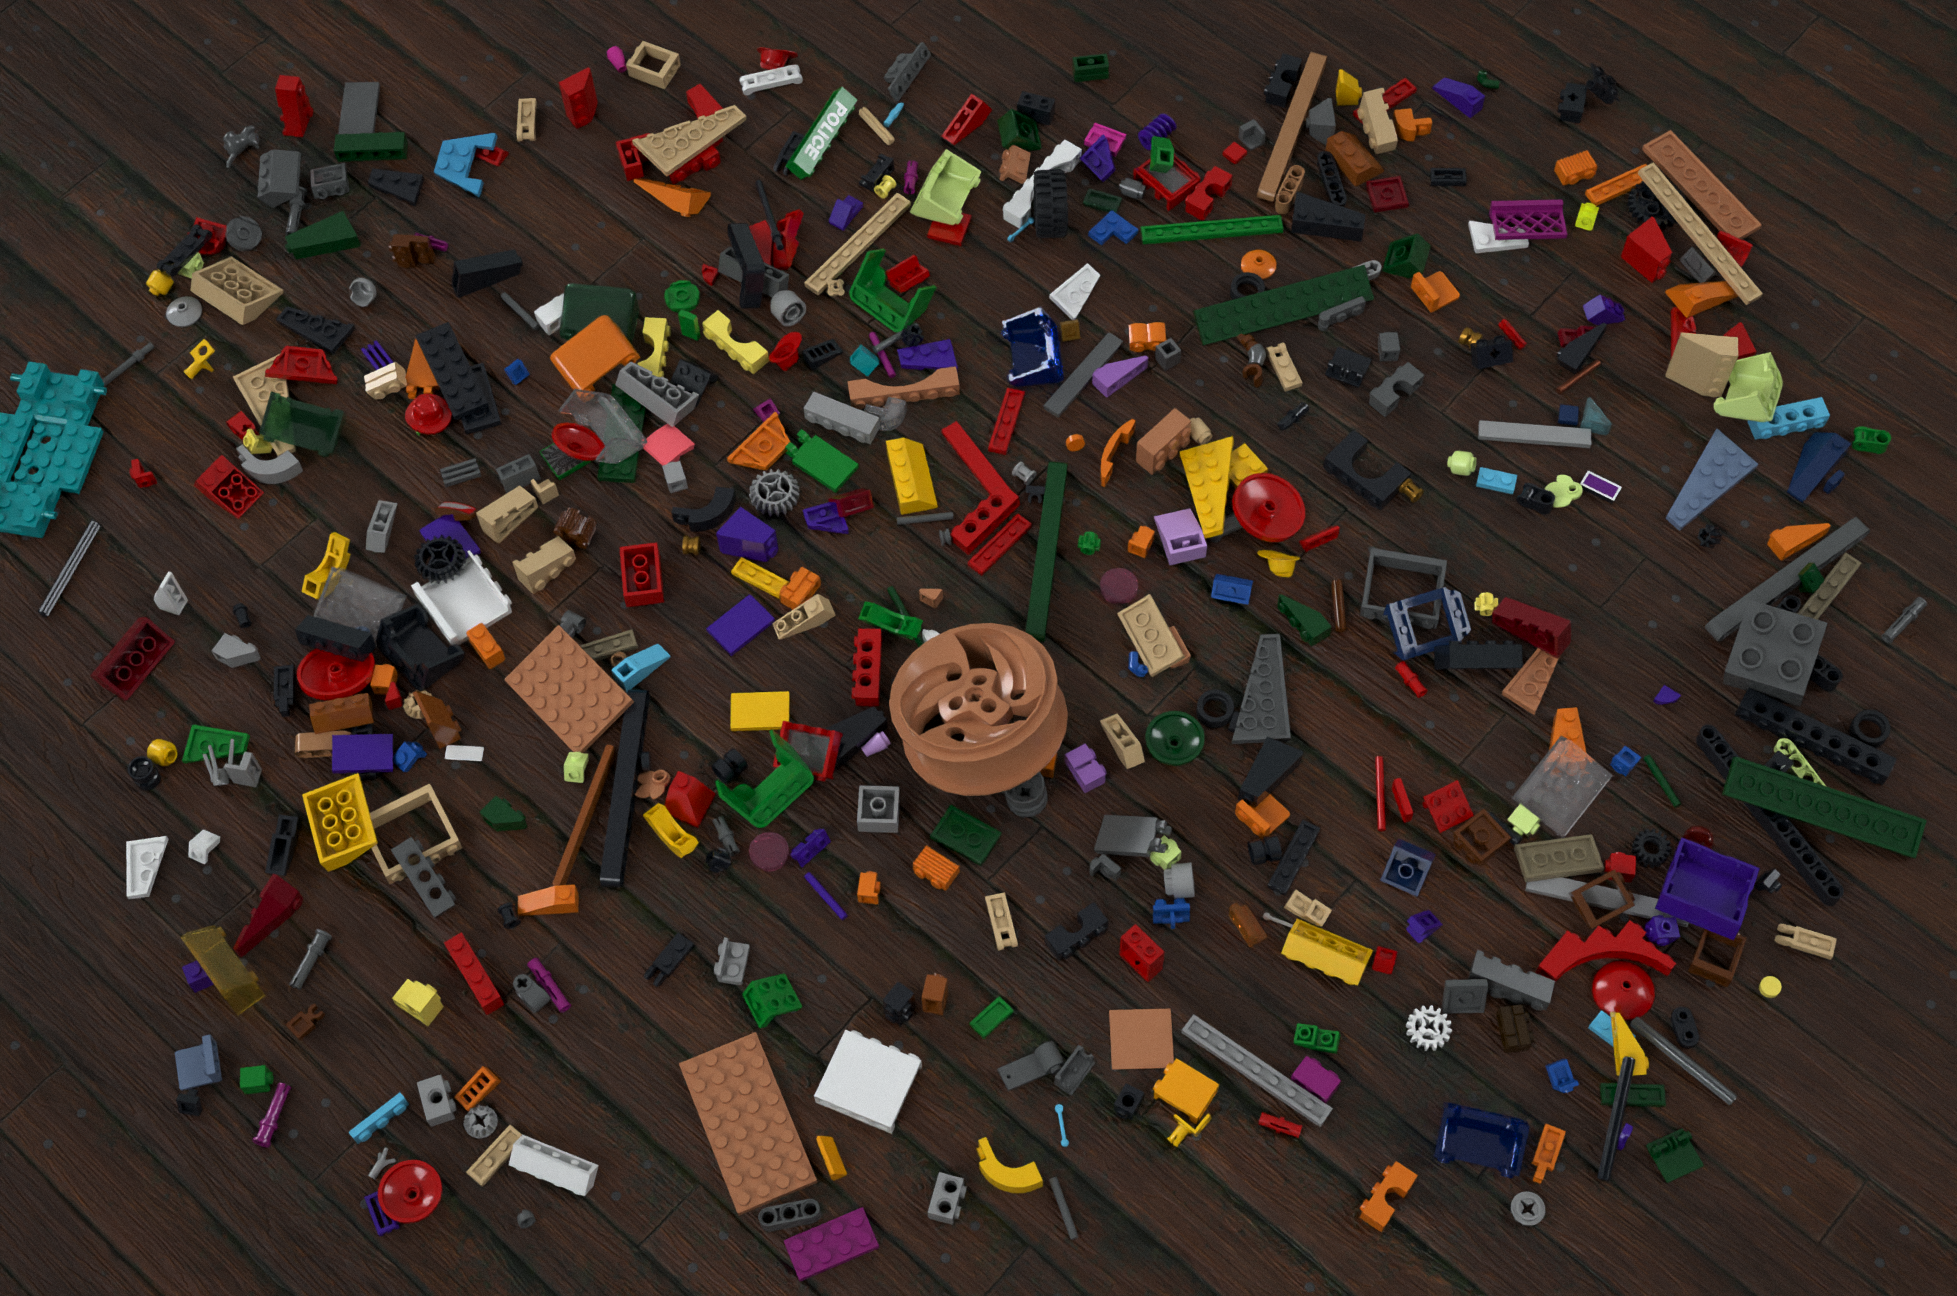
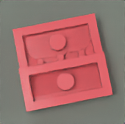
M669 424L656 430L641 443V447L662 466L669 462L679 461L680 456L693 450L695 445L675 426L671 427Z

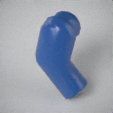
M1130 652L1129 670L1137 677H1144L1148 673L1147 666L1138 663V652Z

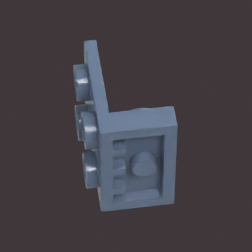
M211 1035L202 1036L203 1044L175 1052L179 1088L181 1091L222 1081L217 1042Z

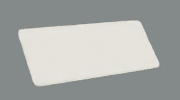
M447 745L445 759L482 761L484 747Z

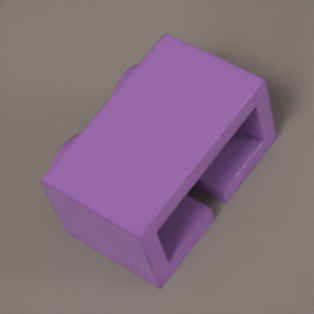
M1086 744L1065 754V764L1084 793L1104 784L1105 775L1107 774L1102 764L1099 765L1095 761L1097 757L1093 749H1089Z

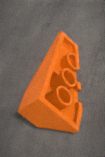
M646 178L634 179V183L673 211L680 212V215L685 217H691V214H699L711 196V192L700 189L681 188L680 185L666 184L665 186V182Z
M1727 281L1680 284L1665 291L1686 318L1738 297Z

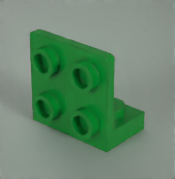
M784 973L751 981L742 993L759 1028L767 1027L774 1016L797 1011L802 1008L795 991Z

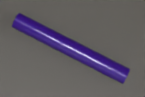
M808 872L804 878L841 920L846 919L847 913L812 873Z

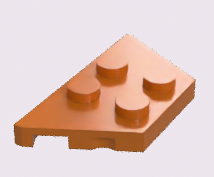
M774 412L727 457V461L731 464L767 471L787 451L785 446L790 442L778 418V414Z

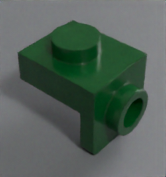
M1808 563L1797 574L1802 582V585L1799 587L1800 592L1814 593L1825 581L1815 563Z

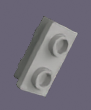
M724 937L723 943H720L718 947L719 962H716L714 966V974H716L718 982L742 985L750 950L749 944L729 942V938Z

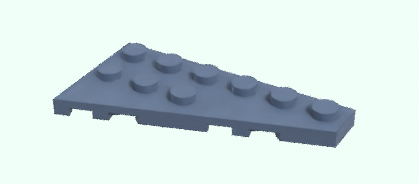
M1716 429L1667 514L1666 519L1680 531L1754 471L1758 463L1720 430Z

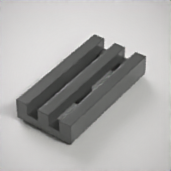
M476 458L440 469L445 487L481 477Z

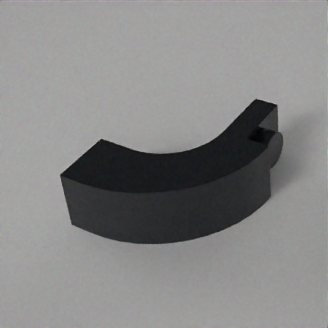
M716 486L712 501L701 509L673 507V522L679 525L688 524L691 532L707 531L719 526L733 511L736 502L735 489Z

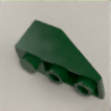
M1282 594L1279 595L1277 603L1279 611L1288 617L1290 625L1300 632L1304 642H1308L1312 647L1330 636L1332 626L1320 612Z

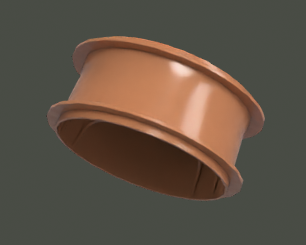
M995 623L969 624L949 629L929 639L916 649L900 667L891 687L889 700L891 718L903 740L906 757L914 771L928 784L948 793L963 796L990 795L1010 790L1030 780L1046 767L1057 753L1067 730V706L1064 694L1057 685L1058 679L1052 658L1045 647L1034 637L1012 626ZM1024 693L1020 699L1013 700L1016 695ZM940 712L944 724L922 734L926 724ZM1013 715L1028 717L1026 720H1018L1008 724ZM957 733L965 735L961 742L952 739L951 736Z

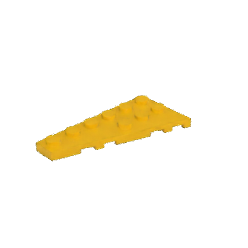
M1233 436L1179 452L1205 539L1223 534L1232 447L1234 446Z

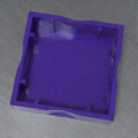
M1681 837L1655 909L1734 940L1742 925L1748 906V898L1753 890L1760 868L1733 857L1721 855L1710 848Z

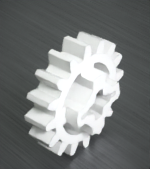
M1432 1005L1429 1010L1422 1006L1421 1011L1415 1009L1414 1015H1409V1022L1406 1023V1027L1409 1030H1407L1406 1034L1408 1036L1412 1035L1411 1043L1418 1042L1417 1048L1423 1045L1425 1051L1429 1047L1436 1051L1437 1045L1442 1048L1445 1044L1444 1041L1448 1042L1450 1038L1448 1035L1452 1032V1029L1448 1028L1451 1025V1021L1445 1020L1447 1014L1441 1015L1440 1008L1434 1011ZM1416 1021L1418 1022L1417 1025L1419 1026V1029L1417 1031L1415 1028ZM1439 1026H1442V1034H1441V1035H1440V1031H1439V1029H1438Z

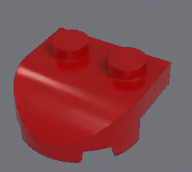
M196 217L194 225L198 224L202 226L203 230L207 229L212 232L211 239L198 252L201 255H214L222 251L227 242L225 235L227 226Z

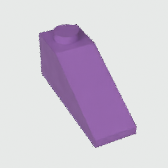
M1141 356L1109 363L1102 368L1099 367L1093 373L1092 384L1107 398L1148 368V357Z

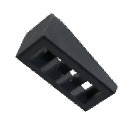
M834 339L802 351L803 359L812 370L843 353V350ZM830 346H833L835 348V351H832L830 349Z

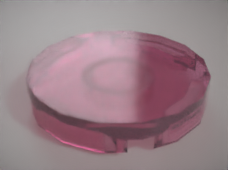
M1111 569L1101 578V594L1111 603H1127L1137 594V578L1127 569Z
M762 833L751 842L749 848L750 859L754 866L764 871L777 870L785 864L789 856L788 843L784 837L777 833Z

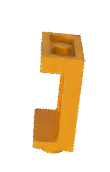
M1176 1058L1173 1064L1169 1062L1163 1072L1166 1075L1162 1081L1158 1079L1153 1087L1155 1091L1154 1098L1156 1100L1160 1098L1190 1116L1189 1121L1197 1125L1218 1092L1219 1084Z

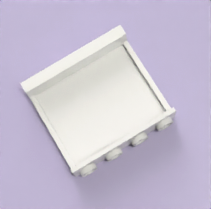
M470 550L467 551L469 558L466 559V564H463L464 570H459L460 576L454 575V581L449 578L447 579V584L441 580L439 584L434 581L432 583L428 582L423 586H420L418 582L411 585L415 596L451 645L457 644L459 646L467 641L466 632L479 623H483L488 628L512 613L510 607L512 604L511 600L506 594L503 596L498 582L491 580L492 575L487 568L483 569L481 566L482 561L478 555L474 556Z
M845 1030L814 1095L815 1102L892 1134L895 1128L894 1122L918 1070L922 1068L921 1060L914 1054L908 1053L907 1055L900 1052V1049L891 1045L889 1047L884 1046L875 1038L867 1039L862 1037L863 1035L858 1031L852 1030L850 1032Z

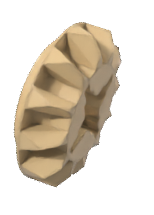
M416 689V691L432 696L431 693H428L425 690L419 691ZM409 693L408 697L404 699L403 707L406 714L415 719L424 718L419 706L415 703L416 699L413 693Z

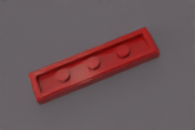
M1404 78L1385 91L1382 96L1384 104L1388 103L1389 109L1416 93L1417 88L1408 79ZM1358 109L1353 111V116L1363 124L1362 119L1360 120L1358 117Z
M1007 388L988 451L1006 455L1025 391Z
M1017 514L968 561V566L982 576L1032 528V524L1020 514Z

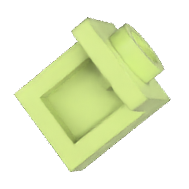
M569 752L564 763L565 781L584 782V770L589 761L588 754Z

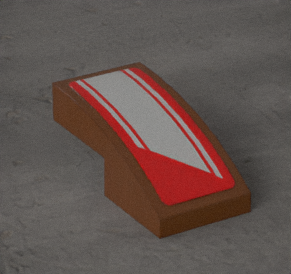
M443 501L435 508L436 515L453 514L455 521L472 520L477 515L476 512L479 509L461 502Z

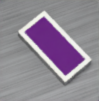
M1587 471L1580 483L1583 490L1611 504L1614 503L1622 488L1590 471Z

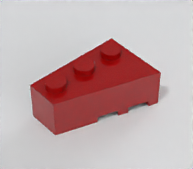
M280 75L275 91L278 107L282 108L283 115L280 116V120L285 124V128L282 130L283 135L303 137L309 119L313 115V108L310 106L305 86L302 84L300 77Z

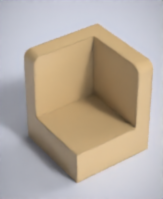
M534 479L530 481L534 493L542 504L559 496L555 483H551L549 479L540 484H537Z

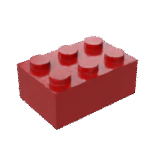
M657 542L619 547L623 596L626 607L664 603L661 559Z

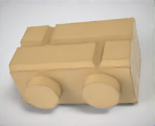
M393 362L365 375L367 394L377 400L383 399L392 392L400 391L401 388L407 386L405 369L397 362Z

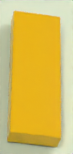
M743 557L739 559L731 570L732 575L780 599L779 592L781 588L789 584V581Z

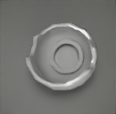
M357 278L349 287L352 290L350 298L358 306L366 307L376 298V288L369 279Z

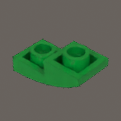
M1297 1023L1293 1043L1305 1048L1337 1054L1341 1034L1339 1031L1323 1030L1315 1025Z

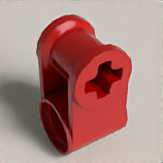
M242 411L226 421L230 430L242 440L248 429H252L255 435H259L254 423Z

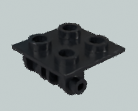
M1591 62L1594 79L1587 81V89L1606 104H1612L1614 99L1619 102V91L1615 85L1616 80L1611 75L1607 76L1600 66H1595Z
M1338 347L1332 360L1328 363L1325 376L1359 388L1372 359Z

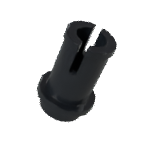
M243 603L234 605L232 612L236 615L240 628H248L252 625V622L247 613L248 608Z

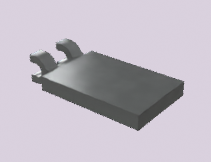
M1104 815L1094 851L1097 854L1150 857L1151 851L1165 853L1167 846L1166 844H1161L1162 840L1156 838V834L1170 835L1172 828L1171 826H1166V821L1159 820L1157 817Z

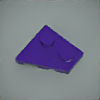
M1103 134L1080 157L1102 182L1116 170L1107 137Z
M835 502L803 509L808 529L842 534L849 533L845 518L839 517Z

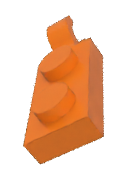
M1549 1124L1544 1125L1532 1164L1537 1166L1532 1181L1541 1184L1546 1170L1553 1171L1566 1131Z

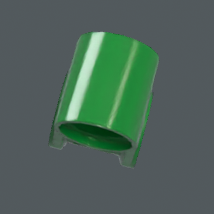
M1863 426L1856 427L1854 429L1855 440L1852 442V448L1857 451L1882 454L1888 448L1891 435L1885 430L1871 429Z

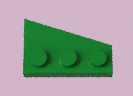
M192 725L182 762L185 764L204 761L203 754H207L208 759L211 760L208 749L209 745L213 748L215 759L229 757L231 739H234L233 756L243 755L247 750L250 735Z

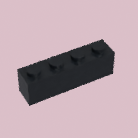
M307 615L295 629L300 644L352 660L364 662L376 648L372 633Z

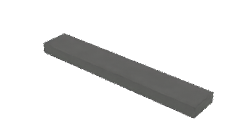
M1108 332L1044 404V409L1059 418L1092 381L1094 371L1107 364L1122 347L1123 341Z

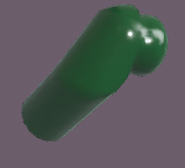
M1486 70L1478 72L1477 80L1483 87L1499 88L1500 81L1489 79Z

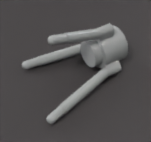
M234 739L230 740L228 764H233ZM209 745L208 749L212 766L207 754H203V758L213 786L229 784V779L231 778L224 768L218 769L213 748Z

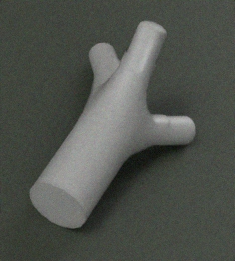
M386 1147L382 1153H378L377 1162L368 1174L374 1180L385 1166L396 1162L395 1158L386 1160L388 1152Z

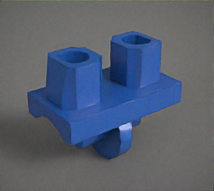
M1177 898L1174 900V904L1166 905L1164 899L1155 901V905H1153V924H1170V928L1175 929V923L1190 921V904H1186L1184 898Z

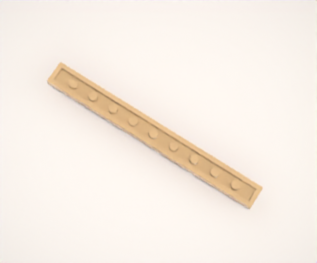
M1654 162L1640 169L1638 175L1742 301L1748 305L1761 298L1763 293Z

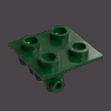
M1683 1128L1645 1145L1667 1183L1704 1166L1690 1142V1139H1692L1691 1133L1689 1131L1685 1132Z

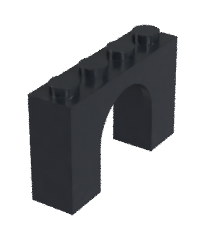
M1353 430L1325 457L1323 467L1329 474L1337 477L1342 484L1353 489L1355 494L1366 499L1372 507H1376L1381 511L1400 492V486L1411 477V472L1396 462L1379 478L1368 479L1358 475L1353 469L1352 464L1366 451L1368 440Z

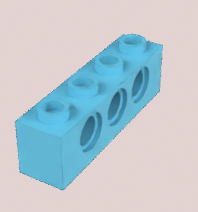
M1820 397L1776 406L1772 421L1757 422L1748 420L1747 422L1755 440L1761 438L1768 439L1771 436H1783L1790 432H1802L1810 428H1821L1826 425L1830 414L1823 398Z

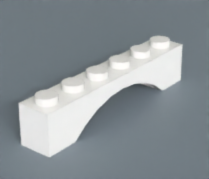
M1064 139L1060 145L1058 144L1055 147L1054 152L1045 158L1041 167L1036 168L1035 171L1062 169L1065 173L1071 172L1081 161L1082 149ZM1034 174L1024 182L1023 187L1017 190L1010 202H1006L1003 207V219L1018 228H1021L1028 221V218L1031 217V203L1034 198Z

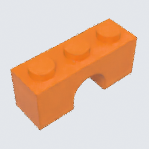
M1395 1161L1393 1166H1387L1382 1174L1385 1177L1382 1183L1377 1181L1371 1190V1193L1374 1195L1370 1201L1365 1199L1360 1207L1362 1211L1360 1218L1380 1232L1383 1231L1395 1211L1385 1201V1195L1396 1193L1405 1198L1418 1176L1397 1161Z

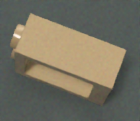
M642 41L640 46L635 49L632 58L627 61L626 68L630 77L665 89L681 63L678 53ZM645 55L666 62L659 73L639 66Z

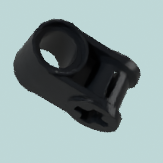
M1525 483L1521 495H1518L1516 501L1523 507L1530 508L1541 514H1549L1553 509L1555 495L1551 491L1540 488L1533 483Z

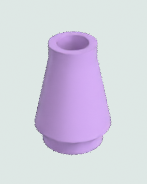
M881 731L880 733L877 732L861 749L869 757L872 754L887 749V746L891 743L885 733Z

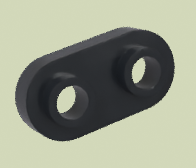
M1678 1007L1671 1014V1024L1678 1044L1683 1048L1690 1049L1699 1041L1698 1030L1691 1011L1685 1007ZM1679 1014L1685 1015L1686 1019L1680 1018ZM1685 1034H1690L1692 1038H1687Z

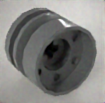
M1040 772L1030 780L1004 791L1010 810L1017 816L1025 818L1041 813L1048 801L1045 781Z

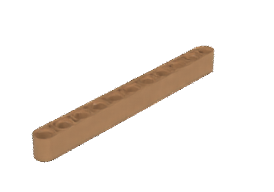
M1310 52L1260 183L1257 198L1271 202L1275 201L1324 72L1328 56Z

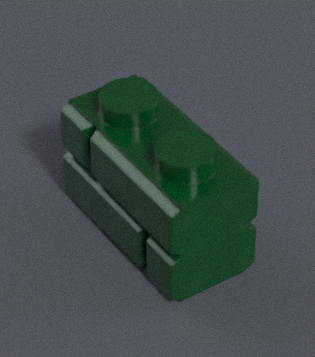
M1106 53L1072 57L1074 82L1109 78V63Z

